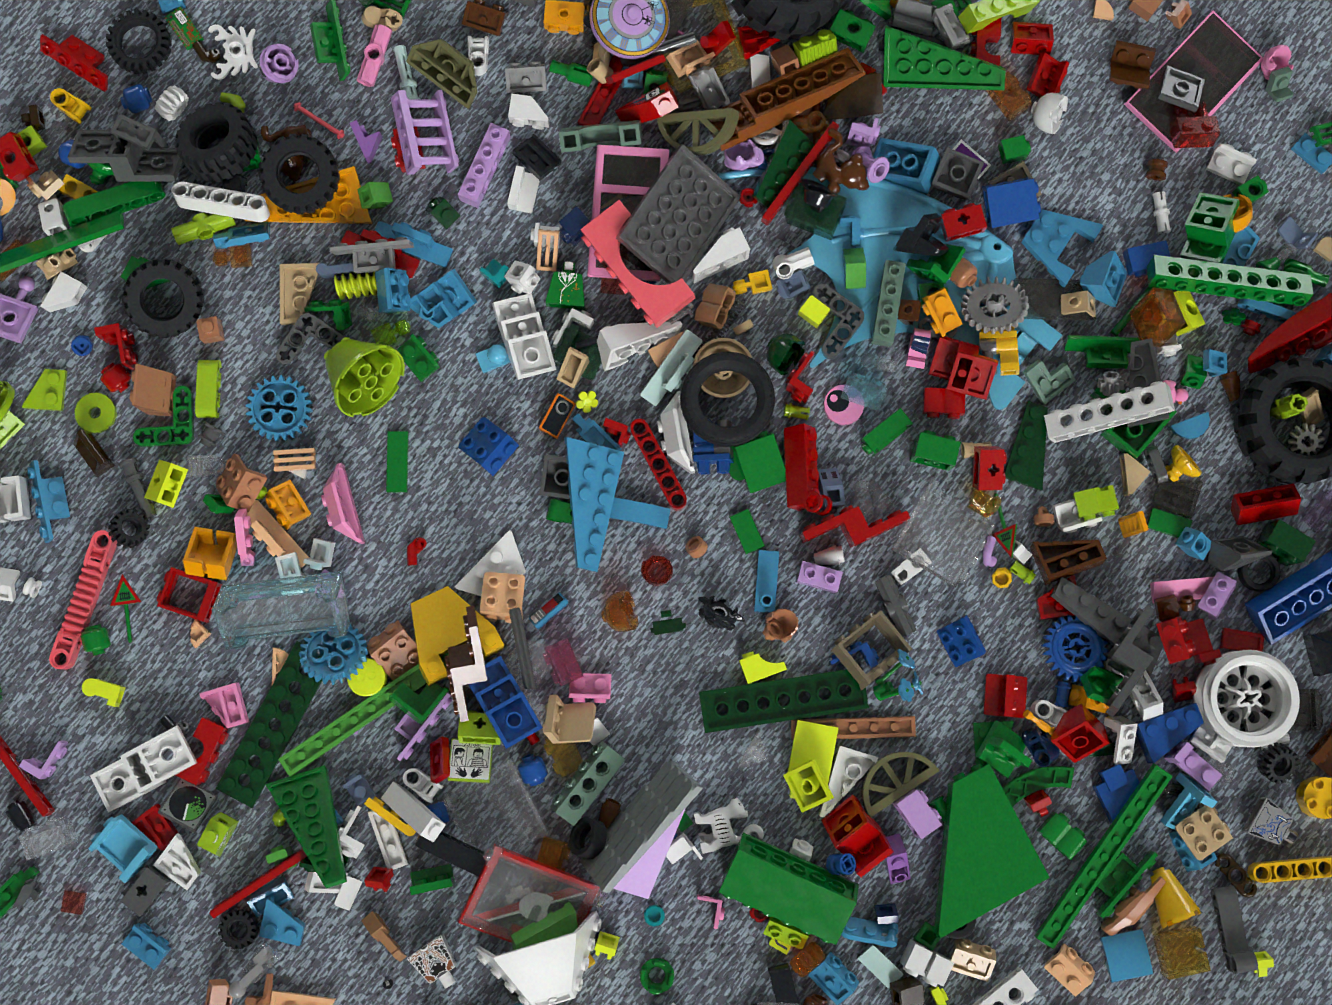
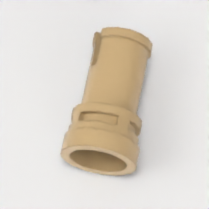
M962 442V458L974 457V446H992L991 442Z

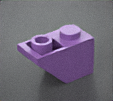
M900 834L886 837L894 851L884 859L890 884L911 879L907 852Z

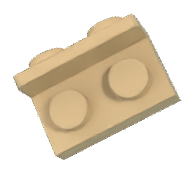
M52 170L49 173L47 171L39 177L38 183L29 176L26 178L29 182L27 186L38 198L43 196L46 200L65 184Z
M955 939L954 949L950 960L954 962L951 970L988 982L996 964V950L987 945L973 943L968 939Z

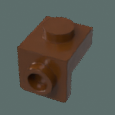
M901 299L898 320L905 325H913V321L917 322L919 320L921 302L918 300Z

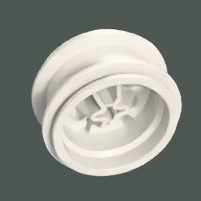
M1242 650L1221 654L1222 657L1216 658V663L1204 666L1196 679L1195 685L1197 689L1196 694L1193 695V703H1197L1204 721L1202 725L1214 733H1218L1223 739L1233 744V746L1238 747L1266 746L1276 742L1290 730L1299 711V690L1292 673L1279 659L1262 651ZM1241 665L1245 666L1244 675L1242 677L1240 676L1239 666ZM1229 675H1231L1234 679V683L1232 686H1230L1227 683V677ZM1249 676L1254 678V685L1252 687L1248 681ZM1267 681L1271 684L1270 688L1264 690L1262 687L1260 688ZM1219 684H1221V686L1224 687V690L1218 688ZM1218 693H1221L1224 697L1221 704L1217 701ZM1245 695H1250L1247 702H1241L1246 698ZM1261 695L1265 697L1263 705L1258 701ZM1224 707V710L1220 713L1219 708ZM1265 709L1267 711L1272 712V714L1268 719L1260 711ZM1229 711L1233 712L1234 714V720L1232 722H1230L1227 719V714ZM1251 712H1253L1255 716V719L1252 723L1248 720V717ZM1241 721L1244 723L1246 732L1240 731Z

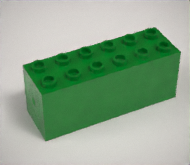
M743 832L723 875L719 893L728 899H735L748 908H755L765 916L775 917L785 925L795 926L805 934H813L825 943L836 945L856 906L859 884L840 875H832L828 870Z

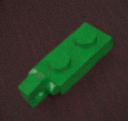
M35 866L29 867L25 872L20 870L0 888V919L14 906L22 887L25 885V881L33 879L40 872Z

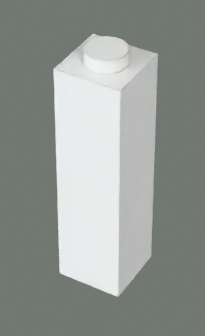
M392 782L381 797L419 835L432 842L435 841L446 825L412 793L395 782Z

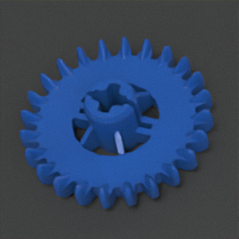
M1067 615L1065 617L1066 620L1060 617L1058 618L1059 623H1051L1054 629H1046L1050 635L1043 636V639H1046L1048 643H1044L1041 646L1048 648V651L1043 652L1042 655L1050 657L1045 663H1053L1050 671L1058 669L1056 676H1061L1064 673L1063 680H1068L1072 677L1071 681L1076 682L1079 677L1081 682L1080 677L1094 666L1104 668L1101 661H1107V657L1103 653L1109 652L1108 649L1104 648V645L1108 644V642L1103 641L1096 634L1097 631L1091 626L1085 625L1076 615L1073 618L1071 615ZM1071 633L1078 634L1077 637L1072 640L1068 636V634ZM1081 636H1083L1087 640L1086 643L1083 640H1081ZM1086 645L1088 646V647H1083V648L1077 649V651H1076V650H1072V649H1071V650H1066V649H1069V648H1072V647L1079 648V647L1086 646ZM1086 650H1089L1088 657L1084 655ZM1079 657L1083 662L1074 663V659Z

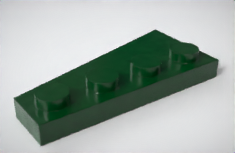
M791 120L785 121L783 125L785 128L776 141L777 146L773 155L771 154L767 161L769 164L765 172L762 173L752 195L765 209L770 207L815 146Z
M1028 401L1004 473L1008 480L1042 491L1047 430L1044 415L1048 414V407Z

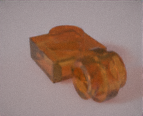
M250 245L229 247L230 255L220 251L215 252L212 257L215 266L228 265L227 261H231L232 268L253 266Z

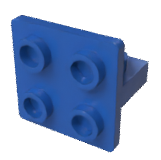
M968 615L937 630V634L955 667L978 658L986 652Z

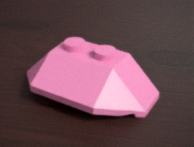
M338 463L323 487L324 495H321L324 507L328 508L329 512L326 515L327 521L333 529L360 544H364L365 540L345 466L342 463Z

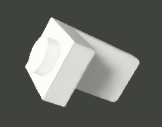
M573 308L570 313L566 312L562 319V328L560 330L557 329L553 335L554 347L558 349L572 321L591 330L594 325L592 315L584 310L579 312Z
M357 806L354 811L350 809L344 820L348 823L345 828L340 827L338 830L342 853L347 857L357 858L364 847V844L346 835L362 808L360 806Z

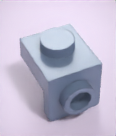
M803 270L797 271L788 279L776 281L778 285L777 291L784 299H792L811 289Z

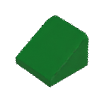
M926 921L913 937L931 951H933L940 938L934 935V926Z

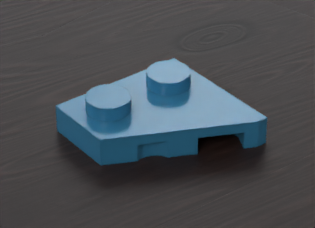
M268 896L259 936L300 946L306 924L299 918L294 917L287 908L282 909L274 902L275 899Z

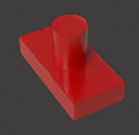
M728 20L722 21L707 36H702L700 39V45L706 54L715 53L713 58L736 39Z

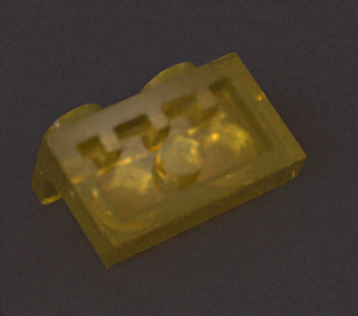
M548 738L545 739L546 744L543 746L547 755H552L555 761L552 763V766L557 775L561 774L564 777L578 770L583 759L575 742L553 744Z

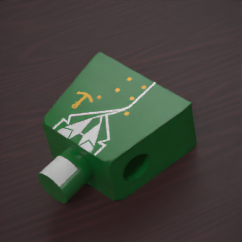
M564 262L563 272L553 273L546 298L547 307L585 310L582 274L575 273V263Z

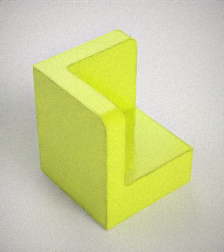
M811 295L800 308L798 315L815 328H818L829 314L830 308Z

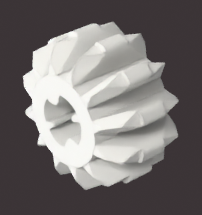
M175 85L170 86L167 90L163 91L156 101L155 109L164 119L168 121L175 120L184 111L189 97L181 88Z
M1303 423L1302 429L1296 425L1295 429L1297 432L1289 433L1290 436L1294 437L1288 440V443L1293 445L1290 448L1292 452L1297 451V454L1303 455L1304 453L1306 456H1310L1312 451L1317 455L1316 448L1323 449L1324 447L1319 442L1324 441L1325 437L1319 436L1322 430L1316 429L1315 424H1311L1308 428L1307 423ZM1305 436L1311 439V441H1308V444L1302 442V439L1305 440Z

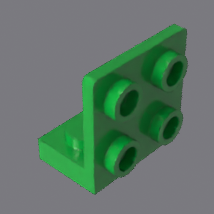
M945 244L950 248L947 253L939 257L930 256L927 262L923 259H909L906 266L920 279L946 284L955 267L961 261L966 249L961 246Z

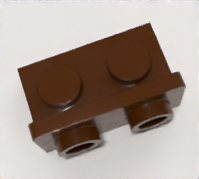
M468 0L462 25L501 36L505 17L508 16L509 11L504 10V6L499 4L487 5L485 0Z

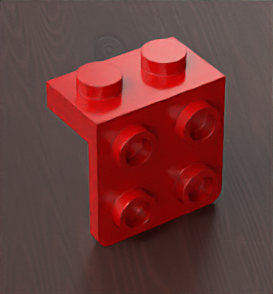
M811 351L809 354L805 352L797 365L799 369L797 371L793 369L785 382L787 384L786 391L791 393V398L798 403L803 402L806 404L813 392V389L800 381L799 377L812 361L815 354L814 351Z

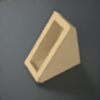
M570 347L556 379L575 388L589 364V357Z
M1128 453L1119 456L1124 497L1133 494L1150 473L1147 468Z

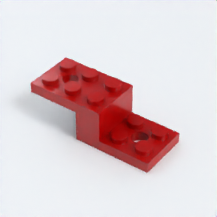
M850 505L839 512L840 515L836 517L834 514L823 518L820 521L821 524L817 526L815 523L804 527L800 539L802 543H805L840 526L850 548L905 523L910 519L908 511L901 512V510H897L886 517V521L883 522L881 518L868 526L859 506L853 508Z

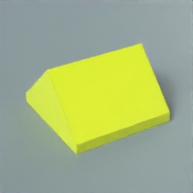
M815 759L783 775L802 813L834 798Z

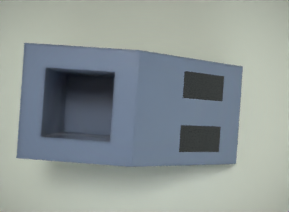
M818 469V489L820 494L831 498L832 509H840L845 506L843 483L838 469ZM823 499V505L821 507V510H825L827 508L826 499Z

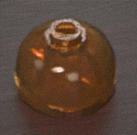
M623 590L613 593L605 601L604 610L601 612L602 619L615 631L627 632L638 627V616L633 617L632 607H635V603L630 592Z

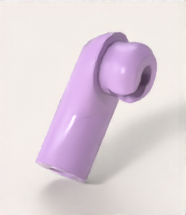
M993 536L986 537L982 549L983 564L986 567L990 566L992 568L997 563V558L991 556L996 542V538Z

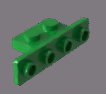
M330 0L326 5L328 22H312L310 29L317 63H336L339 81H344L350 73V64L346 60L347 48L342 39L343 27L339 23V7L336 6L335 0Z
M1068 335L1064 350L1084 352L1086 368L1127 369L1129 364L1127 353H1131V343L1148 338Z
M1149 851L1136 865L1123 852H1120L1097 886L1109 897L1096 912L1099 917H1108L1114 912L1115 904L1119 900H1124L1129 894L1128 889L1141 881L1143 877L1141 874L1146 869L1153 867L1158 854L1154 851Z

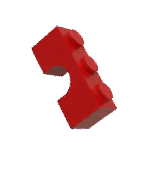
M1002 17L983 29L971 33V35H974V42H971L970 54H974V57L1000 66L1001 55L988 53L985 49V44L998 43L1001 37Z
M202 717L193 737L203 743L204 751L196 759L197 764L175 776L194 785H201L202 782L205 783L210 775L208 769L211 763L214 764L220 753L217 751L220 745H224L228 739V728L207 717Z

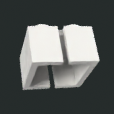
M19 475L0 478V523L9 522V520L31 519L28 479Z
M912 939L909 940L900 959L905 972L916 978L918 974L921 975L926 983L937 987V984L944 987L954 965V962L935 951L928 950L927 947Z

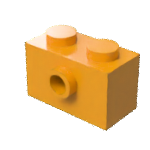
M545 0L544 29L551 33H559V31H567L572 35H577L579 32L584 33L585 24L583 17L586 14L584 3Z

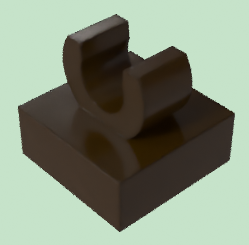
M37 104L30 105L29 113L21 114L22 123H25V126L32 125L37 131L45 130L43 110Z

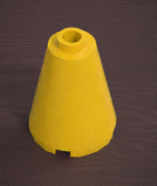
M1164 867L1152 871L1153 876L1150 877L1151 884L1159 876L1166 881L1155 897L1162 929L1166 928L1167 925L1169 927L1190 919L1192 916L1201 914L1199 907L1170 869L1165 870Z

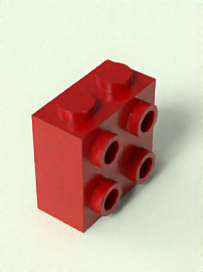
M1178 616L1156 624L1169 664L1190 659L1194 656L1196 648L1193 639L1189 640L1187 631H1189V626L1186 619L1182 620V617Z

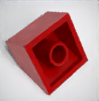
M1082 703L1063 714L1050 738L1051 742L1074 763L1109 744L1105 726Z

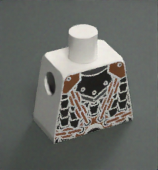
M441 934L407 958L430 984L439 978L446 989L456 982L450 970L457 964L444 934Z

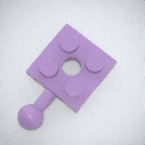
M24 276L19 280L20 290L15 299L0 294V337L20 344L38 311L37 306L23 302L27 292L32 291L35 287L34 279L29 276ZM8 315L15 316V319L11 322L4 321Z

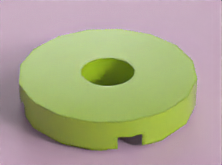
M89 393L83 396L77 402L75 408V419L78 425L91 433L106 431L114 424L117 417L115 404L108 396L101 393ZM99 408L101 410L98 418L91 417L92 409Z

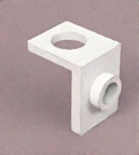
M684 833L672 841L666 855L671 864L677 862L691 850L696 853L700 860L703 859Z

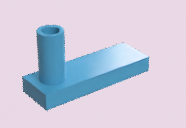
M758 551L754 612L769 613L775 611L779 551Z

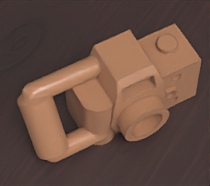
M226 979L209 980L204 1005H232L233 997L229 994V984Z

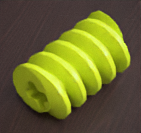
M365 272V277H362L361 273H357V278H354L352 273H349V279H346L344 274H341V280H338L336 275H334L336 293L341 300L345 299V294L348 299H352L353 293L357 298H360L361 292L365 297H368L369 291L373 296L377 294L375 272H373V276H370L369 272Z

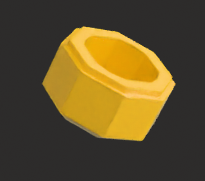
M1006 567L997 568L992 574L993 584L998 588H1007L1012 582V572Z

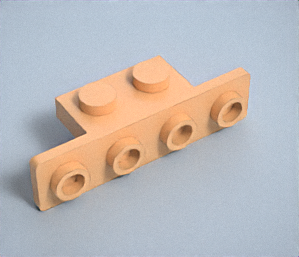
M255 500L250 511L247 512V516L251 518L250 526L254 529L252 534L259 541L263 540L268 545L266 550L273 557L275 555L280 557L296 552L300 568H303L306 565L303 563L304 559L310 557L280 526L258 500Z

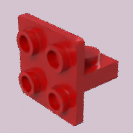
M986 674L983 714L1025 718L1023 713L1026 711L1028 678L1009 674Z

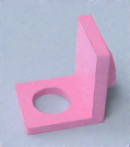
M697 894L698 900L717 903L713 928L718 929L719 920L724 919L725 908L722 907V899Z

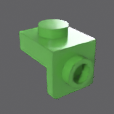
M283 845L270 849L271 854L265 857L268 864L274 862L276 866L294 853L291 846L283 848ZM296 863L295 865H293V866L290 867L289 869H291V868H293V867H296V866L298 865V863Z

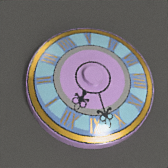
M665 0L592 1L590 8L592 32L600 45L615 56L626 59L645 57L662 44L668 33L670 18Z

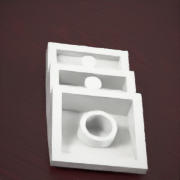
M532 293L493 302L492 306L517 380L556 370L546 330L544 331L540 314L536 311Z

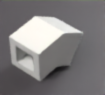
M1015 540L1013 558L1023 565L1032 554L1022 543Z

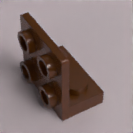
M1116 40L1109 62V80L1118 85L1126 84L1137 89H1149L1150 67L1156 53V48Z
M1332 725L1305 755L1331 777Z

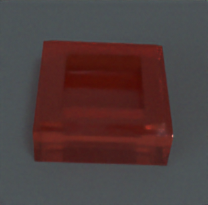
M65 890L61 912L82 915L87 893Z

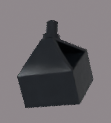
M1332 629L1303 636L1313 676L1331 674Z

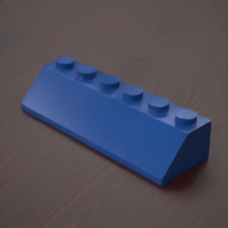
M1332 550L1245 603L1251 621L1270 645L1332 608Z

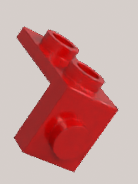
M1201 618L1187 622L1189 626V631H1187L1189 640L1193 639L1196 648L1193 656L1195 663H1203L1204 666L1216 663V658H1220L1222 655L1220 649H1213L1204 620Z

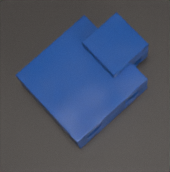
M1114 764L1099 771L1098 774L1102 782L1092 786L1110 824H1112L1140 783L1134 770L1127 769L1123 771L1121 764Z

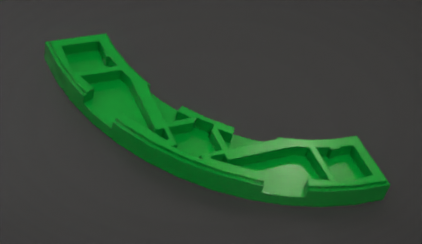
M1048 766L1033 769L1015 777L1002 788L1013 807L1024 797L1040 789L1051 787L1071 788L1074 767Z

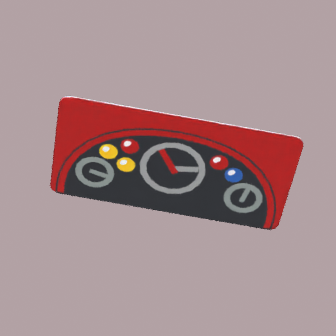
M9 754L19 767L21 761L16 754ZM19 767L30 784H37L30 773Z

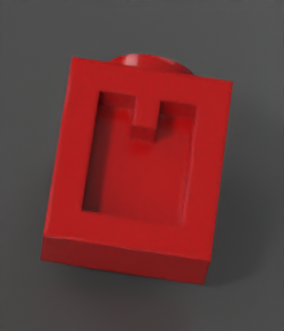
M605 418L603 427L606 428V432L617 436L618 433L621 434L618 441L620 447L624 443L627 444L631 436V432H628L629 426Z

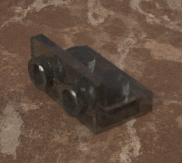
M1298 689L1300 698L1299 711L1289 731H1320L1323 725V716L1320 714L1322 696L1319 693V689Z

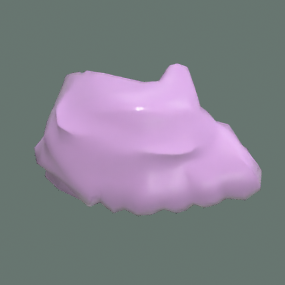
M748 139V142L744 141L724 150V163L730 169L741 171L749 167L760 166L764 161L763 151L751 139Z

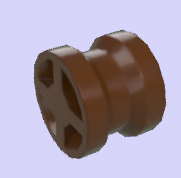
M1162 159L1148 160L1147 166L1149 170L1146 172L1145 177L1156 181L1165 180V169L1168 167V162Z

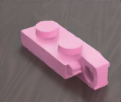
M239 509L234 517L238 555H240L241 566H254L255 553L251 550L253 536L249 535L251 518L247 516V509Z

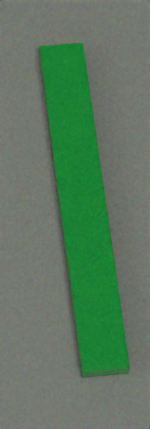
M117 211L0 253V273L124 229V215L121 211Z

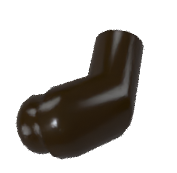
M200 41L193 44V49L203 62L215 63L219 61L220 51L214 48V51L212 49L206 50Z

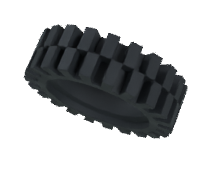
M134 9V13L128 10L126 11L127 16H123L121 13L118 15L120 20L114 19L112 21L114 26H109L107 29L110 34H106V39L108 40L106 47L109 49V54L127 72L131 73L133 71L134 74H139V72L147 74V70L155 71L154 67L157 65L161 67L163 65L161 63L162 60L166 61L168 59L167 53L170 54L171 52L169 46H172V41L170 40L171 36L168 29L159 17L157 18L152 12L149 14L147 10H143L142 13L139 9ZM146 26L154 30L156 34L155 48L149 55L143 58L129 57L122 50V39L125 33L133 27Z

